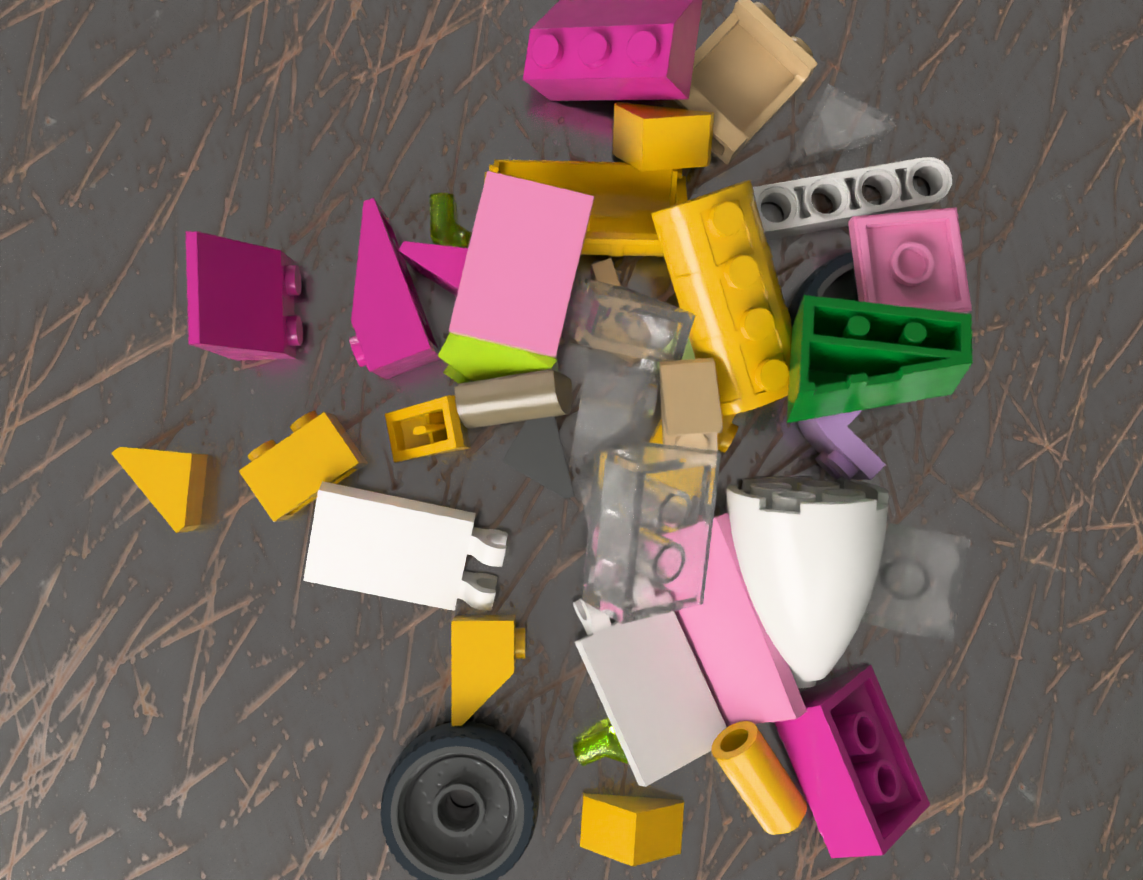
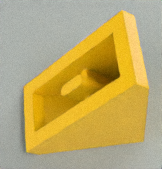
M617 102L614 104L613 155L640 172L707 167L711 163L714 113Z
M455 395L444 396L385 414L394 463L471 449L468 430L461 422L457 412Z
M118 447L111 453L176 533L193 531L201 525L208 454L133 447Z
M583 793L580 847L632 867L681 854L684 800Z

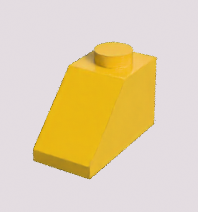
M456 615L451 621L452 726H462L514 674L516 659L526 658V628H516V615Z

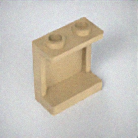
M738 0L729 17L695 51L689 99L658 101L664 107L713 112L714 122L711 151L728 165L809 80L817 66V62L813 59V53L809 46L799 37H790L776 24L773 13L764 4L757 1L753 3L751 0Z

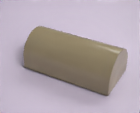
M553 369L461 383L454 387L457 412L461 422L468 429L566 415L572 409L571 379Z

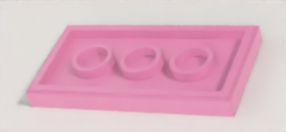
M728 512L668 530L646 539L680 626L726 726L728 727L741 721H750L758 724L793 720L806 713L807 709L791 669L768 636L751 601L734 547Z

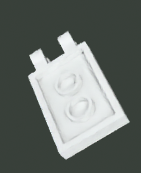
M322 481L317 495L303 581L455 611L457 598L475 609L492 611L498 577L487 573H473L463 570L467 554L474 556L483 564L502 567L508 533L496 529L473 527L476 515L473 512Z
M641 571L616 582L631 615L611 624L608 605L601 592L581 598L573 602V606L588 635L575 641L577 649L639 786L646 787L710 752L713 741L727 726L669 599H662L654 603L653 588L649 577L645 571Z

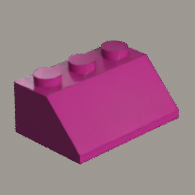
M559 0L530 29L523 80L550 101L688 100L703 0Z
M870 664L800 692L807 712L797 719L774 722L831 858L884 855L930 806Z

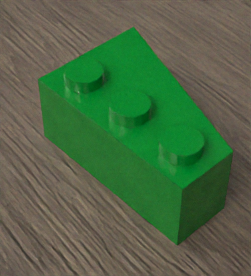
M804 295L792 328L787 423L952 395L973 363L972 314Z

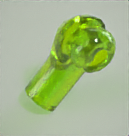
M450 193L430 194V238L433 244L469 248L472 231L469 232L455 221L454 195Z
M612 726L576 741L573 745L575 757L582 766L589 765L605 757L629 764Z

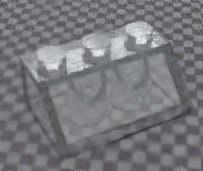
M640 441L595 447L582 600L621 624L704 603L721 459L720 452Z

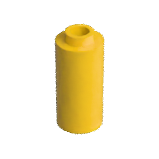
M741 721L728 726L720 732L712 743L711 753L763 830L774 835L794 831L801 824L807 812V803L757 726L750 721Z

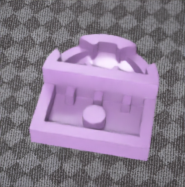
M862 410L797 421L805 439L819 453L815 458L817 463L837 480L841 476L846 480H872L886 465L847 427Z

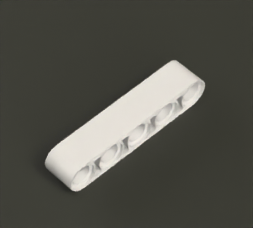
M922 157L753 187V194L766 239L772 240L848 226V221L853 216L928 210L948 194L952 186V175L949 167L942 160L935 157ZM913 176L922 177L929 183L930 196H923L914 189L912 184ZM862 185H871L880 191L882 196L881 205H873L864 198ZM821 193L826 195L832 202L833 212L830 214L818 212L811 202L812 194ZM765 202L778 204L783 210L784 220L779 223L768 221L761 212V204Z

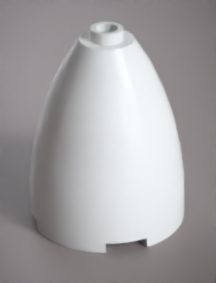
M812 476L743 479L741 490L738 489V485H727V512L743 579L754 608L768 636L789 665L798 688L813 687L816 685L817 680L824 679L844 654L860 625L877 578L885 541L889 492L883 487L861 481L846 480L844 481V489H841L840 484L837 482L812 480Z

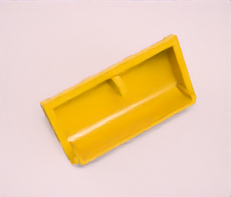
M494 159V165L489 164V171L594 196L581 255L663 257V251L651 213L687 201L686 176H682V169L640 172L626 162Z
M751 180L742 181L651 213L695 359L713 358L715 361L722 416L738 414L764 406L788 396L792 338L791 318L783 298L772 260L773 256L770 245L767 242L753 194L754 190Z

